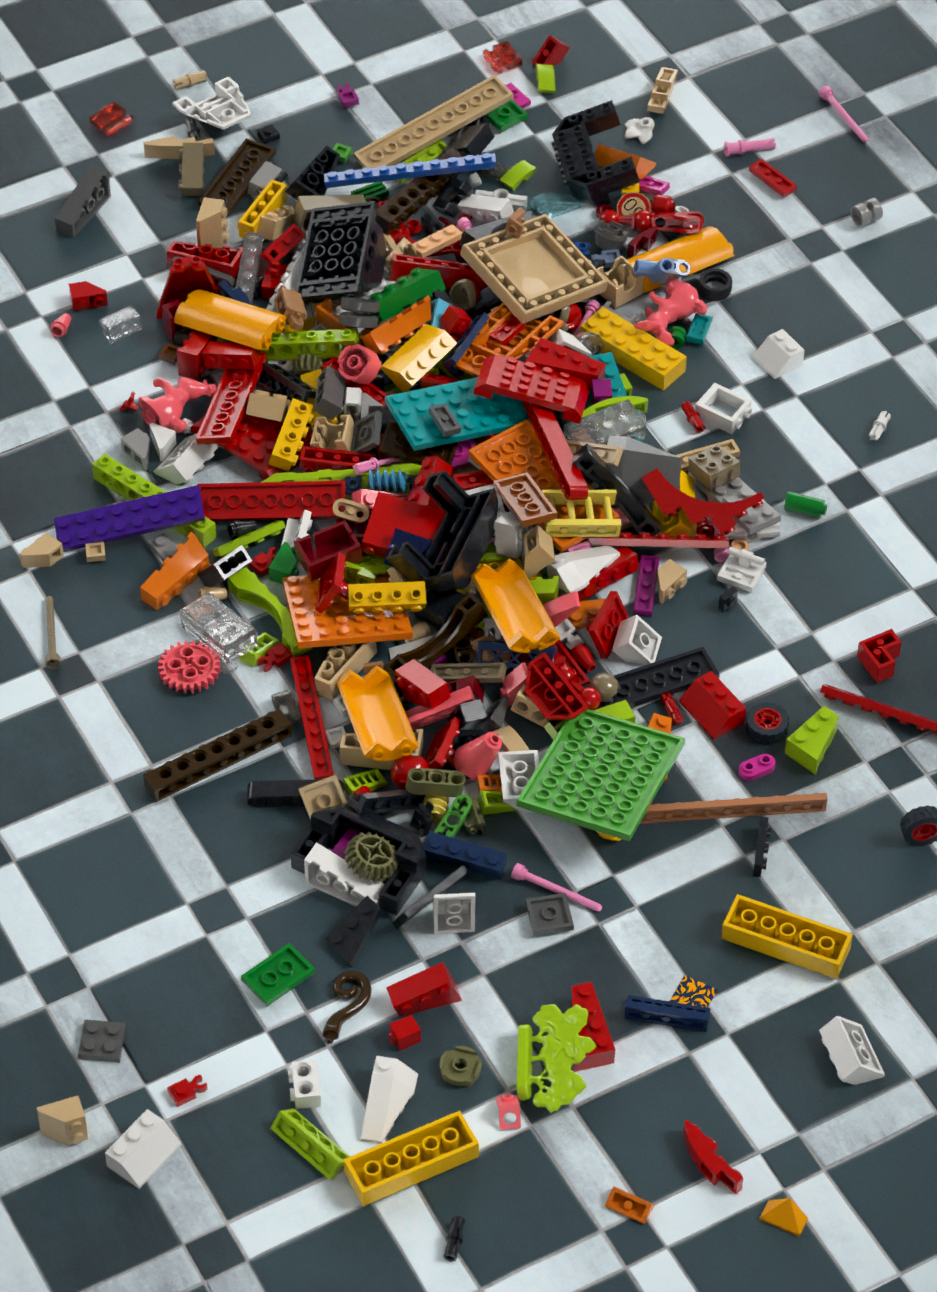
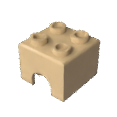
M623 256L614 259V265L608 272H603V266L597 269L608 281L606 291L600 293V295L606 301H611V305L615 309L643 294L644 276L635 275L634 266Z
M340 415L342 420L340 424H332L327 421L326 417H316L310 447L351 451L354 421L351 415Z

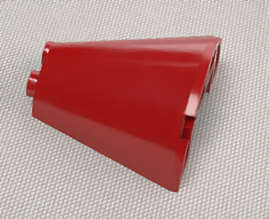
M193 256L173 260L157 307V319H163L162 305L176 300L181 304V302H185L188 299L187 295L195 290L202 289L219 295V291L201 257Z

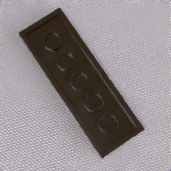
M246 138L199 199V206H201L204 197L224 200L227 216H230L248 192L250 180L265 161L270 162L275 156L276 148Z

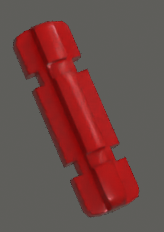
M669 692L663 693L660 699L665 704L664 707L672 718L673 724H682L683 716L672 699L673 697Z

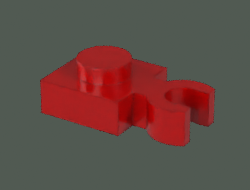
M270 548L268 554L261 552L252 559L249 567L261 577L269 572V566L276 556L274 555L276 548Z
M279 643L266 651V656L260 657L257 663L258 666L266 664L263 668L264 672H268L273 665L279 668L290 661L293 653L282 643Z
M197 1075L191 1082H188L185 1078L167 1087V1090L176 1106L179 1107L196 1099V1092L203 1093L208 1087L207 1083L198 1085L203 1080L202 1075Z

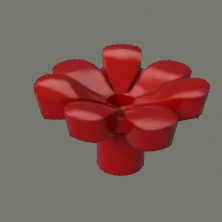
M134 391L118 410L122 412L128 408L133 412L137 410L139 406L134 403Z

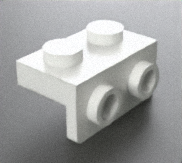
M304 510L300 520L288 518L281 547L284 542H287L291 550L295 552L294 541L309 535L307 530L309 531L312 526L313 520H310L312 512Z

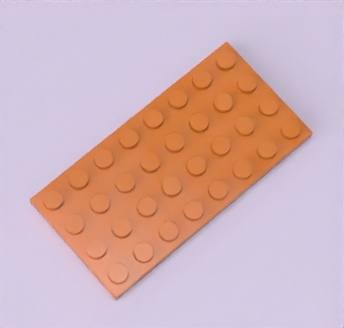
M527 419L469 449L468 455L492 481L528 472L541 491L549 489L562 490L534 428ZM586 482L587 487H588V490H594V489ZM555 505L557 519H568L566 505ZM574 505L576 519H587L585 505ZM592 505L594 519H605L604 506ZM611 507L613 519H619L620 516ZM545 522L538 523V525L544 530ZM552 537L553 545L560 552H563L588 537Z

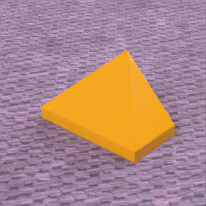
M791 1198L769 1200L759 1220L799 1237L808 1221V1217Z

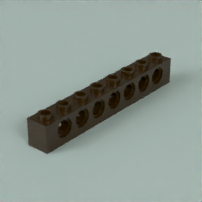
M451 147L438 159L465 157V155ZM464 172L414 178L377 209L375 221L382 228L383 233L389 235L391 232L396 231L403 222H407L411 215H415L431 198H435L438 192L445 188L451 178L456 179L458 175Z
M280 708L269 712L261 718L252 720L250 723L236 728L228 734L219 736L195 750L166 762L164 765L149 770L143 774L144 787L154 801L158 802L291 737L292 724Z

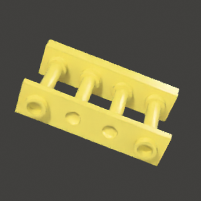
M542 490L555 510V505H566L568 519H553L545 522L544 531L551 537H619L622 526L621 519H613L611 505L615 503L616 490H588L586 500H566L562 490ZM574 505H585L587 519H576ZM592 505L604 506L605 519H594Z

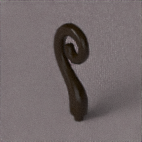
M346 971L335 978L333 990L339 998L347 1000L356 996L358 989L355 985L351 986L349 990L342 988V985L349 981L360 985L361 992L354 1002L332 1014L326 1021L322 1034L327 1044H332L334 1040L338 1039L342 1025L367 1005L371 997L372 988L369 979L363 973Z

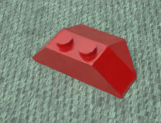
M545 652L529 662L525 693L547 720H573L589 709V706Z

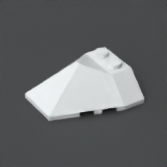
M230 77L216 82V94L198 103H194L187 96L172 102L173 106L181 113L223 130L252 117L238 84Z

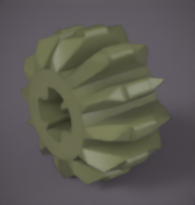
M310 353L297 356L293 363L295 376L301 379L300 375L321 369L323 365L322 359L316 355H310Z

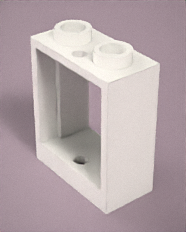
M714 383L696 403L695 411L699 412L701 420L733 434L736 429L741 427L745 418L750 417L752 413V400ZM717 400H720L738 410L730 417L711 407Z

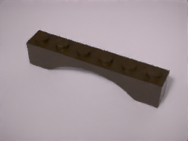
M471 593L455 605L452 614L444 626L429 641L412 651L397 654L383 666L385 671L390 673L392 681L397 683L395 670L413 659L428 668L481 623L484 618L488 617L483 604Z

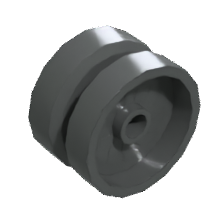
M341 298L340 308L351 312L340 313L339 324L356 328H377L378 317L368 313L379 312L380 302L363 298Z

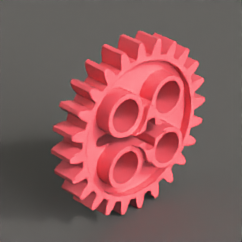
M185 640L184 645L177 642V647L170 645V650L165 649V655H160L161 660L158 661V674H160V680H163L164 685L169 684L170 690L176 687V692L183 689L184 694H186L187 690L194 694V689L201 692V687L208 689V683L214 685V679H218L221 667L219 655L215 654V649L210 650L209 645L203 647V642H200L198 645L195 644V640L191 644H188L187 640Z

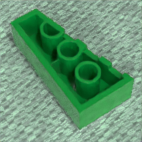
M415 268L410 271L409 275L398 278L396 283L385 286L383 291L372 294L370 300L379 301L380 306L379 312L370 314L377 316L378 321H384L402 312V308H408L417 303L416 300H421L428 295L432 297V292L436 290L442 292L446 288L439 270Z

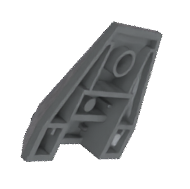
M609 436L607 445L619 446L623 449L618 467H609L643 504L655 501L643 482L642 477L656 468L659 469L667 481L679 490L682 458L627 436ZM616 503L611 505L612 508L618 507Z

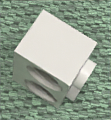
M317 1060L292 1062V1070L288 1071L289 1083H293L294 1088H290V1099L295 1101L296 1109L321 1107Z

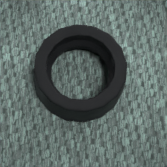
M715 268L706 270L700 275L699 293L704 298L712 301H721L731 294L732 277L728 272ZM711 281H717L723 283L725 286L721 288H712L706 285V283Z

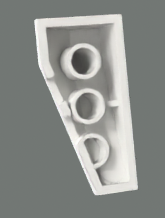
M376 1056L360 1138L361 1141L381 1144L393 1127L398 1115L403 1112L409 1098L411 1099L414 1095L418 1073L398 1059Z

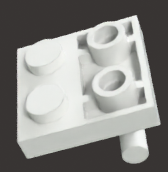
M729 547V556L717 575V581L752 593L766 568L767 562H765L764 558L755 556L753 552Z

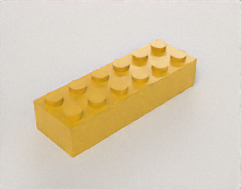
M604 307L599 309L580 326L581 342L601 354L612 352L616 363L663 391L686 371L687 356L647 332L634 328L633 324Z
M739 894L736 895L726 916L721 935L723 940L837 979L851 949L853 937L851 933Z
M457 1111L344 1159V1174L361 1205L365 1206L478 1158L479 1142L462 1113Z

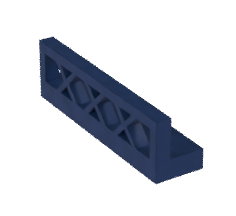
M485 312L472 321L442 364L457 379L461 377L464 371H457L453 366L458 363L489 319Z
M481 640L478 641L477 663L503 662L499 656L505 651L509 652L513 657L512 660L505 663L506 666L516 668L522 663L518 659L522 653L517 652L518 654L515 655L513 652L516 651L509 649L506 642ZM549 646L540 651L538 648L533 649L527 654L534 660L545 652L554 663V655L557 654L558 646ZM483 650H490L494 657L490 661H482Z
M628 995L624 1019L707 1032L711 1008Z

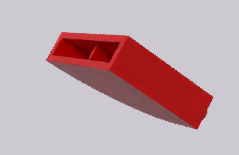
M378 492L362 540L361 550L368 555L387 558L393 545H397L401 549L403 543L409 541L420 553L425 552L426 545L431 544L446 513Z

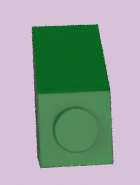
M287 542L283 543L269 566V580L282 584V577L299 576L297 560Z

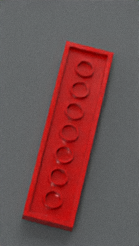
M265 352L261 353L262 359L255 370H224L196 436L197 445L228 444L233 442L247 408L250 393H253L263 369V363L266 362Z
M345 480L197 484L201 490L204 516L212 521L300 519L304 510L312 512L310 519L336 518L332 510L334 502L341 498L346 499Z

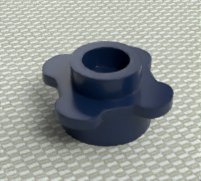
M361 476L345 477L346 494H352L357 490L363 489L361 487Z

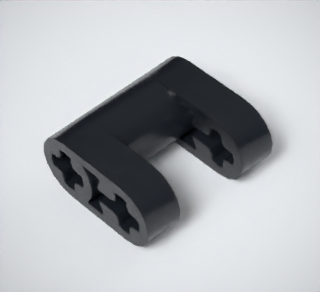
M451 178L432 204V207L443 215L455 218L459 213V209L452 204L458 194L469 198L474 189L464 181Z

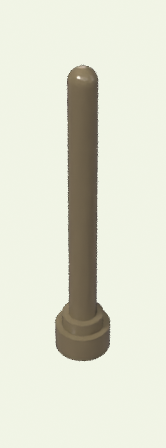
M47 596L46 615L49 653L45 657V665L49 669H57L61 665V658L56 653L53 597Z

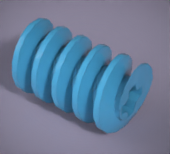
M369 469V488L376 491L378 488L379 491L384 492L386 488L387 492H391L393 488L394 492L398 493L400 488L402 493L406 492L407 470L405 475L402 474L401 470L398 471L397 475H395L394 470H391L390 475H388L386 469H384L383 474L380 475L379 469H377L375 475H373L372 470Z

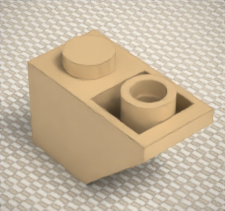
M45 533L37 538L29 547L22 550L20 553L21 566L23 568L51 567L64 556L63 545L54 537Z
M670 559L657 572L659 601L662 604L666 600L671 599L675 592L683 588L687 583V570Z

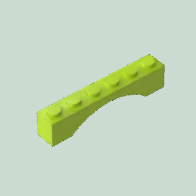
M245 567L227 578L228 590L239 601L262 608L276 620L282 631V643L293 653V657H299L313 649L312 647L298 649L289 609L280 603L276 595H272L269 592L268 587L258 580L254 572Z

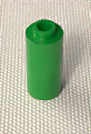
M789 491L786 496L784 509L821 518L822 515L826 514L827 504H825V500Z

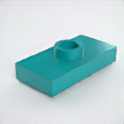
M696 313L687 333L686 341L703 345L713 317Z

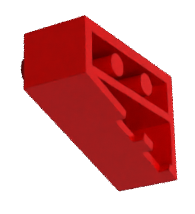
M426 456L421 464L419 474L415 478L413 488L407 497L408 501L443 511L422 488L429 475L446 471L451 476L453 467L438 456Z
M415 659L395 670L397 675L396 682L401 689L403 700L434 709L451 698L447 682Z

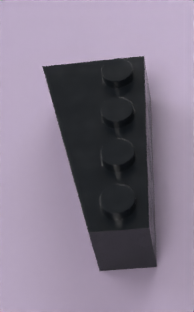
M326 145L284 192L296 200L298 196H324L327 190L324 183V174L335 170L340 154Z

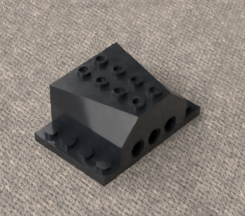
M375 201L312 208L296 285V292L301 293L303 301L312 300L313 303H320L327 298L334 300L340 297L360 295L361 290H370L382 283L387 251L383 230L375 221L378 207Z

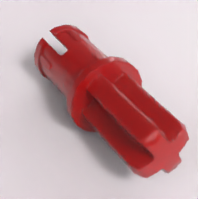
M689 401L682 403V410L687 416V422L691 423L697 434L702 433L706 426L702 422L699 412L695 411Z

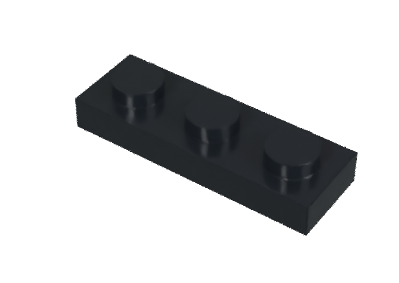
M769 817L760 818L753 876L761 877L762 869L766 870L767 858L764 857V853L768 854L769 842L766 841V837L770 838L772 827L768 826Z

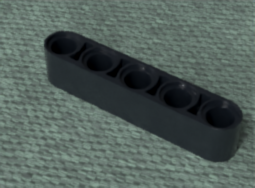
M322 779L252 781L247 785V803L251 807H302L305 804L299 788ZM339 780L340 786L345 796L344 782Z

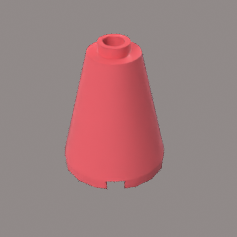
M488 732L457 748L453 757L456 770L463 773L464 776L470 777L469 780L477 781V775L488 774L502 746L501 738L496 733Z

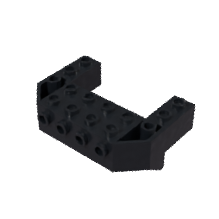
M612 100L564 117L552 133L554 141L551 142L554 152L557 151V153H554L558 163L561 162L558 165L561 175L565 174L562 176L565 186H569L572 196L604 204L611 203L608 193L640 182L632 157L601 168L598 167L590 136L621 125Z
M349 803L322 808L311 814V826L291 852V868L305 874L304 859L316 842L326 849H333L348 829L358 833L367 834L370 832L372 835L377 833L379 837L384 836L386 841L391 840V845L396 846L395 858L398 866L379 892V907L397 916L426 874V853L419 834L373 813L359 815Z

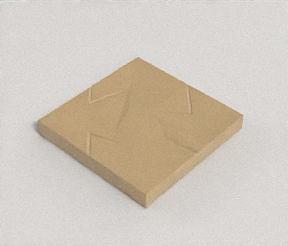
M547 214L525 221L523 223L524 229L519 239L504 229L464 244L461 249L460 255L522 324L605 292L608 281Z

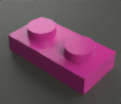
M649 176L639 179V191L663 195L670 189V182Z

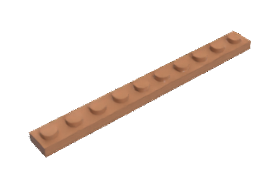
M826 793L684 803L676 802L670 804L658 803L649 806L640 824L826 811L828 799Z

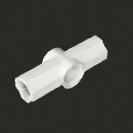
M497 189L494 192L476 190L475 193L476 195L510 199L514 210L521 207L526 211L527 196L509 194L505 189Z
M778 522L751 535L736 523L734 526L735 530L725 535L729 540L745 539L747 542L753 543L763 537L780 536V523Z

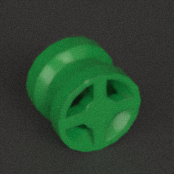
M680 326L671 327L669 333L674 339V344L669 346L675 349L683 347L684 339L686 338L685 329Z

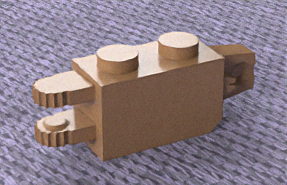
M281 285L274 299L276 311L279 314L286 315L285 322L292 329L301 331L304 326L303 322L307 318L301 293L296 292V289L291 288L289 290L286 286Z

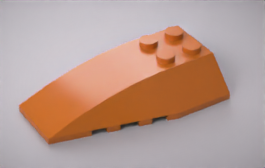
M501 303L488 315L489 319L454 367L479 377L482 365L487 357L496 354L507 358L514 357L519 361L533 350L540 338L547 340L564 325V321L549 316L543 322L537 319L526 322V328L504 346L491 340L489 337L491 333L511 316L516 317L504 303Z

